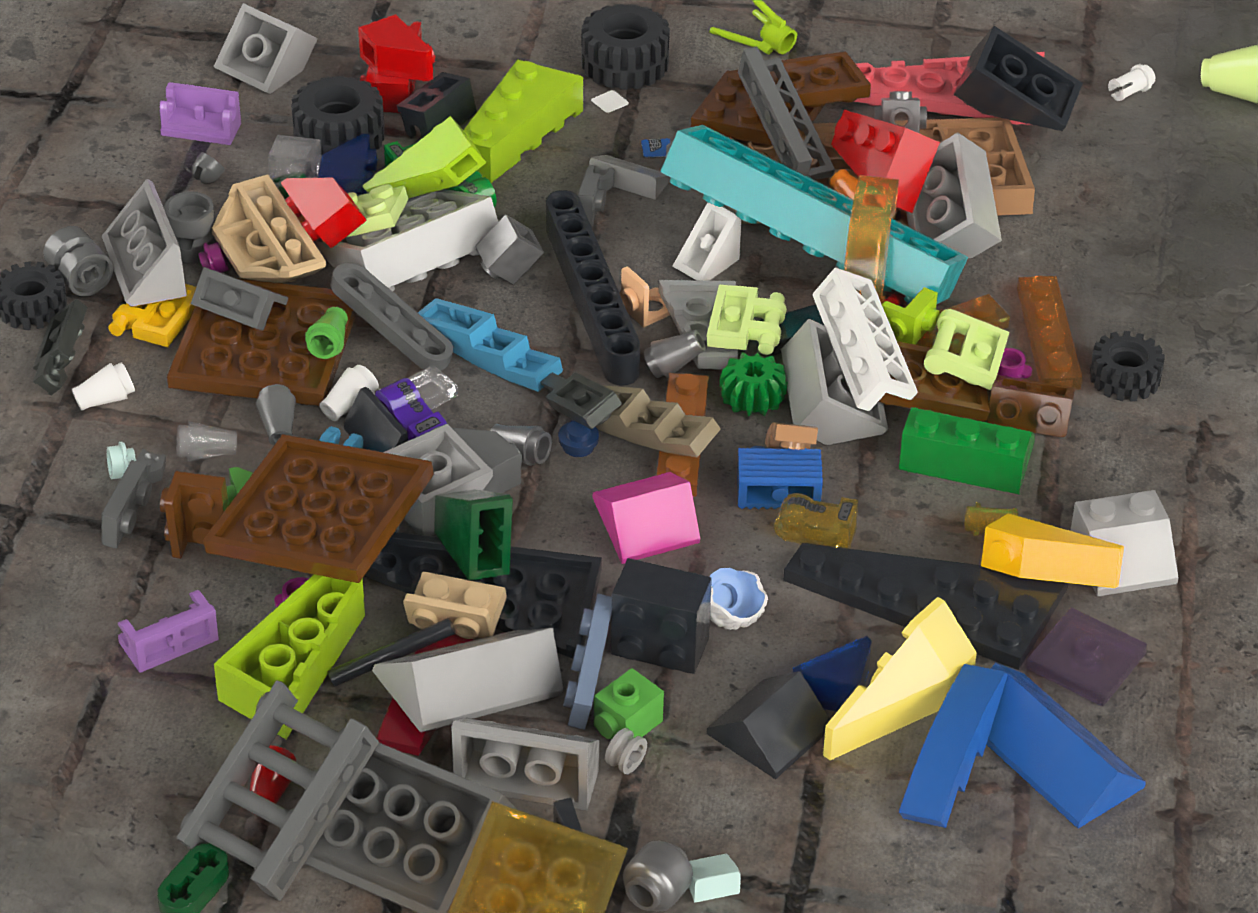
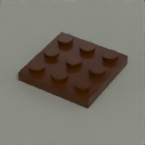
M738 70L726 71L692 115L691 127L704 125L729 138L772 145L741 81ZM826 103L819 107L804 106L811 122L815 120ZM798 129L801 137H803L805 133Z

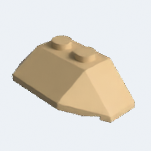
M268 174L232 185L229 197L223 204L214 222L212 234L240 278L283 284L313 275L326 267V260L302 227L294 212L287 205L284 197Z

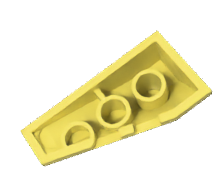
M937 597L910 621L902 631L903 637L907 639L893 656L887 652L884 653L877 662L878 669L875 671L870 685L867 688L859 685L825 727L824 757L832 760L938 712L963 665L975 666L977 653L944 600Z

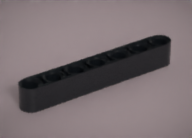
M568 190L554 191L546 198V233L607 381L619 386L632 384L640 376V341L579 197Z

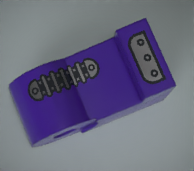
M402 378L375 392V396L408 432V441L428 433L438 426L441 427L447 424L438 411L435 413L431 411L421 398L414 383L408 378Z

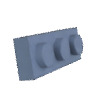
M597 594L593 610L584 609L579 634L587 636L585 646L577 644L571 670L578 671L579 675L577 682H568L563 707L571 708L567 726L585 730L592 707L612 612L611 596Z

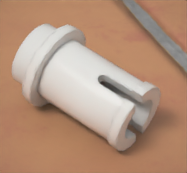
M1137 64L1132 67L1131 72L1112 79L1108 84V89L1111 91L1117 87H1122L1121 90L1111 94L1115 100L1122 101L1140 90L1142 92L1148 91L1155 82V74L1148 65Z

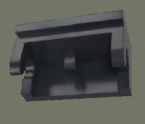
M441 72L397 105L398 112L402 116L405 131L411 139L417 134L414 125L419 128L421 138H423L435 126L441 124L450 116L460 126L477 113L470 78Z

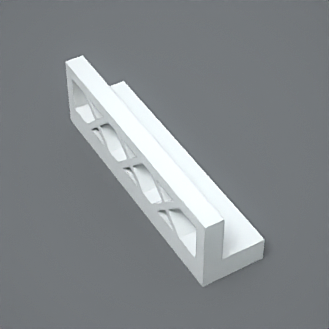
M834 268L812 295L856 407L870 411L885 393L911 400L918 391L872 280ZM889 373H890L896 380L891 379Z

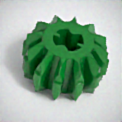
M759 352L755 356H748L742 353L739 359L730 358L727 366L722 368V374H720L723 403L731 405L733 412L746 411L748 417L753 412H758L765 416L768 409L778 410L780 403L785 400V395L787 394L788 382L786 381L784 365L775 363L774 356L761 357Z

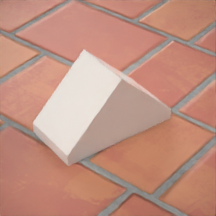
M707 203L675 260L673 267L695 280L710 281L740 259L741 219L724 207Z

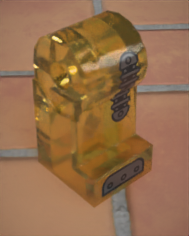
M790 494L782 502L774 523V530L783 540L800 545L802 543L850 549L857 530L858 500L842 497L839 505L814 501L804 494Z

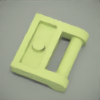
M943 310L939 314L937 320L938 333L933 348L926 354L924 367L932 374L946 372L964 379L970 384L979 385L991 390L998 373L1009 332L956 310ZM956 333L965 335L959 356L948 352L953 335Z

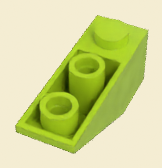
M450 116L444 122L435 126L429 134L415 145L406 149L401 156L386 168L377 172L363 187L370 193L372 189L382 185H391L392 188L405 186L409 199L458 186L487 162L468 135Z

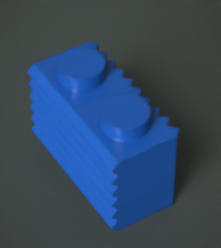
M762 446L738 448L737 491L739 508L748 507L752 509L756 507L759 510L764 507L767 510L772 507L776 510L780 507L784 510L788 507L792 510L796 507L801 510L805 507L795 503L789 504L788 501L792 497L805 498L811 504L814 503V505L819 504L821 506L823 485L821 449H772Z

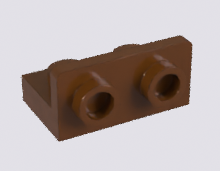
M997 375L991 389L990 413L987 417V423L1013 427L1033 433L1065 437L1067 435L1075 387Z
M175 471L170 487H164L162 490L160 511L166 513L167 521L164 535L165 540L170 542L173 558H182L188 542L204 545V537L229 506L225 477Z

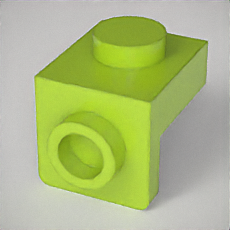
M923 287L906 308L888 301L882 304L896 341L916 345L927 331H933L940 314L939 310L936 309L938 292Z

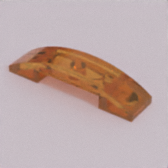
M859 175L849 224L844 271L871 279L879 300L883 304L886 296H883L891 218H895L899 179Z

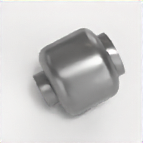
M651 841L643 846L625 867L623 880L626 894L630 901L640 909L646 911H666L675 905L689 888L692 882L693 871L685 852L680 847L663 841Z

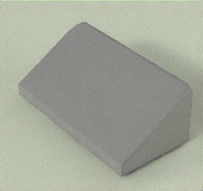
M608 155L594 156L589 161V166L594 165L595 173L600 174V176L607 174L609 168H614L613 187L656 200L671 179V177L660 171Z

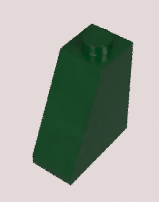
M474 489L435 495L434 533L469 581L510 574L513 498L510 494Z

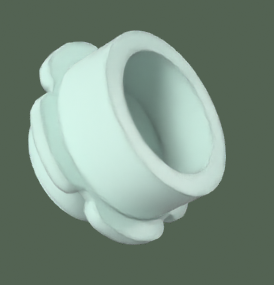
M119 442L117 446L107 447V465L111 479L122 478L131 460L136 461L134 449H126V445L123 442Z

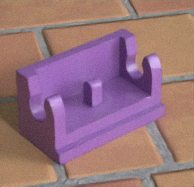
M169 82L166 87L167 101H160L161 135L231 145L241 125L238 92Z
M199 590L189 593L194 604L189 605V610L169 618L164 617L158 620L157 623L138 631L133 628L127 619L118 622V626L123 632L118 634L119 643L139 673L219 640L216 611Z

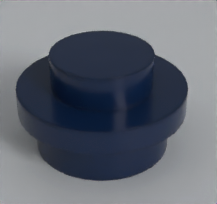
M571 421L560 428L558 441L566 454L573 457H584L591 454L598 444L599 432L596 427L590 429L576 421Z

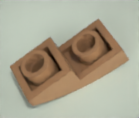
M773 422L767 431L765 445L767 448L810 449L811 444H816L818 428L815 426Z

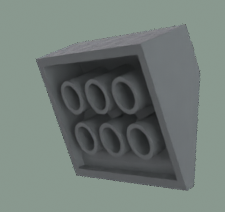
M379 743L304 864L416 913H453L497 851L516 807L502 793Z

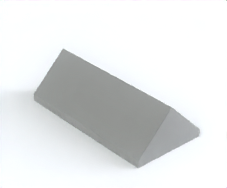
M146 179L102 235L125 302L132 307L187 296L179 244L153 182Z
M553 628L516 630L374 664L372 669L373 673L420 732L453 724L455 720L473 719L561 696L563 691Z

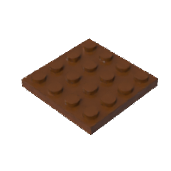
M247 279L240 280L289 298L287 305L273 302L263 331L195 306L167 374L168 388L258 399L259 392L263 388L279 384L290 389L296 398V403L320 406V403L330 392L357 314L336 296L331 289ZM339 307L348 316L343 349L338 355L331 358H317L307 348L306 332L329 308Z
M282 434L204 537L203 543L206 553L360 583L433 477L432 461Z

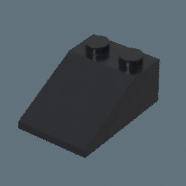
M993 26L972 51L954 96L985 115L1063 131L1067 126L1083 83L996 26Z

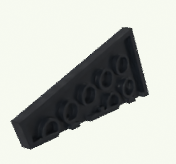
M399 532L393 533L364 575V577L409 594L415 593L423 571L468 580L438 537ZM511 546L510 574L470 581L505 587L507 598L496 629L507 633L516 630L553 628L557 653L573 659L577 644L584 646L586 635L579 634L584 609L592 610L602 570V557Z
M802 543L784 568L783 578L785 582L906 627L913 618L939 597L948 605L977 655L1016 670L1021 668L1069 583L1019 578L976 564Z

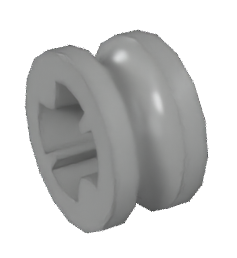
M623 728L609 743L605 754L606 763L614 767L619 765L618 769L624 774L632 773L645 756L647 750L646 739L641 736L634 738L631 730Z

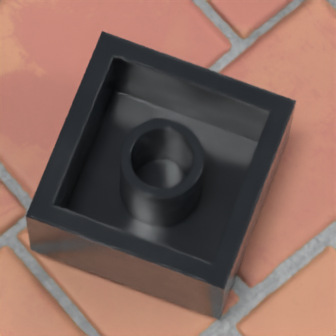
M627 558L612 592L611 655L695 674L709 640L712 577Z

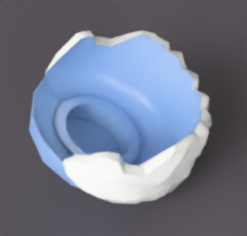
M720 568L709 576L712 577L710 620L718 627H724L729 630L748 627L755 623L761 614L764 613L768 597L756 573L737 571L732 568Z

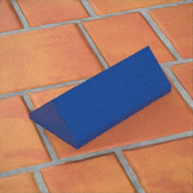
M998 663L992 666L991 669L1005 671L1008 676L986 745L1074 826L1079 829L1145 788L1146 781L1024 673Z

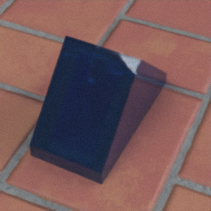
M868 636L862 637L793 667V672L800 671L823 709L838 711L859 685L865 687L869 673L872 641Z

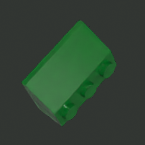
M911 407L902 433L899 470L1019 495L1035 442V434L1013 427Z

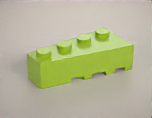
M517 60L463 130L487 162L478 169L482 177H486L491 183L521 160V154L524 151L535 150L542 144V137L550 131L556 133L564 127L565 119L569 116L577 117L583 112V76L537 65L530 61Z
M315 574L214 663L218 701L252 720L260 698L270 691L276 680L284 683L297 698L298 702L293 709L304 713L328 675V670L332 669L365 617L363 579L360 583ZM283 724L277 735L287 739L293 729Z

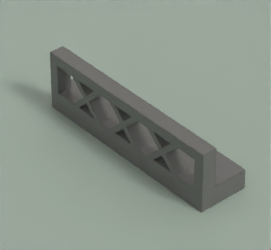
M757 47L743 49L738 74L781 163L813 180L832 177L835 168L780 57L763 60ZM772 71L775 72L779 80L777 85L770 74ZM784 101L787 102V103H790V105H791V107H792V110H791L790 113H789V111H788V109H787V107H786ZM798 129L801 130V131H803V132L805 133L806 138H805L804 141H803V139H802V137H801V135H800ZM812 158L818 160L820 167L810 169Z

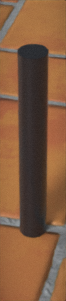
M450 618L444 619L328 670L329 677L336 687L372 671L374 664L402 658L456 634L455 628Z

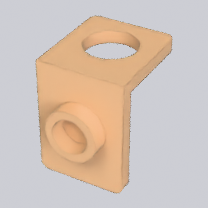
M628 266L621 269L620 296L627 313L644 328L670 316L657 287L649 290L648 284ZM649 301H658L663 305V308L657 311H649Z

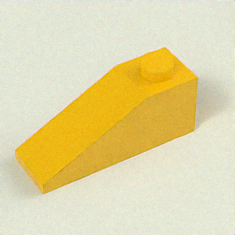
M1008 513L986 526L981 566L1019 578L1116 588L1119 586L1124 546Z

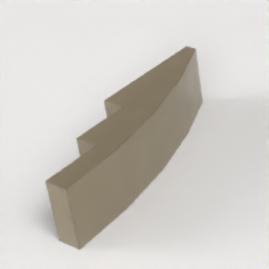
M602 385L614 391L622 403L611 413L610 418L606 422L595 426L598 430L663 452L698 457L721 430L713 417L685 415L678 403L651 401L643 388Z

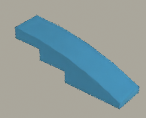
M435 298L418 312L419 315L450 340L455 354L507 381L539 392L544 387L540 383L552 372L559 375L563 371L559 357L531 350L527 336L497 328L494 314Z

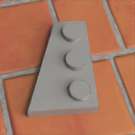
M659 280L658 292L680 335L697 330L703 338L706 351L693 358L697 368L719 370L727 366L730 358L738 359V349L707 347V331L719 284L736 286V281Z

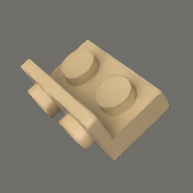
M423 571L415 593H407L403 604L409 624H414L420 629L450 618L457 635L467 639H474L476 637L486 638L493 636L507 595L505 587Z

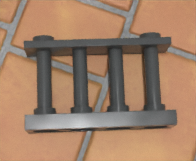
M276 680L271 690L260 698L255 715L195 809L190 810L181 823V831L176 838L188 850L200 844L210 843L254 867L255 871L251 880L266 894L281 901L373 754L379 741L367 726L352 718L345 729L338 732L293 709L298 702L297 698L284 683ZM283 724L330 748V753L319 769L312 771L269 748ZM258 763L305 788L303 796L294 809L288 811L244 787ZM233 803L280 827V832L269 849L263 851L219 827Z

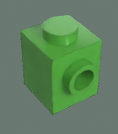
M631 668L594 695V726L607 739H613L623 728L631 730L634 738L637 736L643 737L663 722L664 691Z

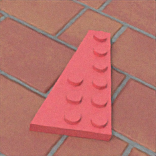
M1036 52L1042 57L1045 55V52ZM970 56L923 59V65L905 66L904 60L891 61V67L874 68L869 63H855L871 83L870 97L859 98L854 102L879 106L881 105L882 98H890V92L910 91L912 92V98H919L920 107H927V112L973 118H998L985 115L954 96ZM1010 120L1011 124L1015 125L1027 124Z

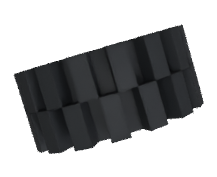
M31 261L24 262L25 267L19 268L18 264L12 265L11 272L4 269L0 277V317L5 324L10 322L11 327L16 329L20 324H23V330H30L31 325L34 324L37 325V329L44 328L43 322L47 321L49 323L51 317L67 306L64 278L60 270H55V266L49 264L45 268L44 262L38 261L36 266H31Z
M1117 331L1110 333V339L1104 335L1100 338V342L1096 341L1094 345L1089 373L1091 383L1095 382L1094 388L1097 391L1104 389V395L1109 398L1112 394H1116V400L1123 401L1124 396H1129L1130 402L1137 401L1138 395L1143 400L1149 398L1150 393L1155 394L1158 386L1160 387L1165 355L1162 354L1163 349L1160 345L1155 346V340L1152 338L1144 341V334L1137 333L1136 337H1131V331H1123V336H1119Z

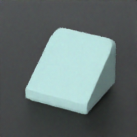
M727 853L689 861L693 871L689 889L694 903L740 893L741 874Z

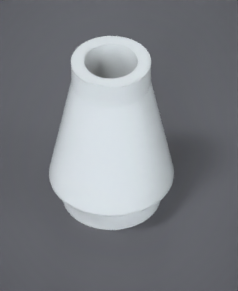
M121 362L114 366L112 363H109L82 384L72 388V392L82 411L89 407L128 399L127 395L135 392V388L125 366Z
M362 365L347 368L327 397L320 403L322 412L332 421H337L341 416L350 411L361 388L367 387L375 395V391L379 388L377 379Z

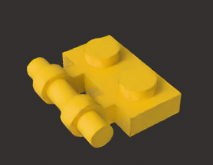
M185 284L186 297L133 307L127 303L120 305L113 313V321L108 326L110 333L115 336H121L125 330L132 328L133 338L169 347L193 314L195 305H192L191 301L196 286Z

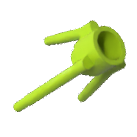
M752 0L763 12L761 13L757 9L753 10V15L764 24L760 32V36L763 38L762 42L723 29L710 28V33L751 47H757L767 55L771 54L773 50L784 55L792 49L797 40V32L786 25V21L776 15L762 0Z

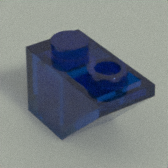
M361 134L323 154L318 178H334L347 193H356L357 196L368 194L363 185L373 178L374 173L370 171L377 170V149H371L370 134Z

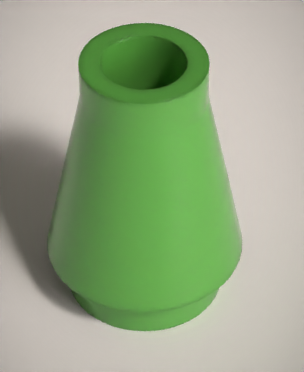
M339 307L329 308L320 319L308 328L305 340L308 350L315 357L328 359L342 351L345 327L348 321V316L343 309Z

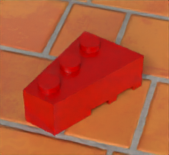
M844 110L841 119L835 126V135L831 142L833 148L878 200L913 213L940 142L905 127Z

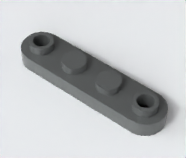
M343 263L334 269L330 284L333 293L416 365L426 371H441L449 366L453 353V345L450 340L364 267L354 263Z

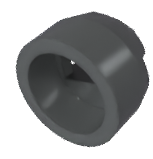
M204 152L199 154L192 166L194 178L206 185L214 183L225 171V168L219 162Z

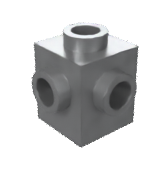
M892 91L890 92V98H882L881 107H875V119L897 125L894 122L895 115L898 112H905L908 115V122L902 125V127L919 134L920 129H926L927 107H920L919 98H912V92Z

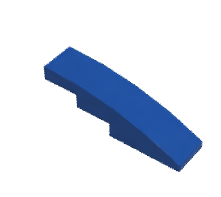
M968 664L963 665L936 715L913 769L899 809V814L904 819L946 828L957 791L965 792L975 757L983 756L1008 674L1005 671Z

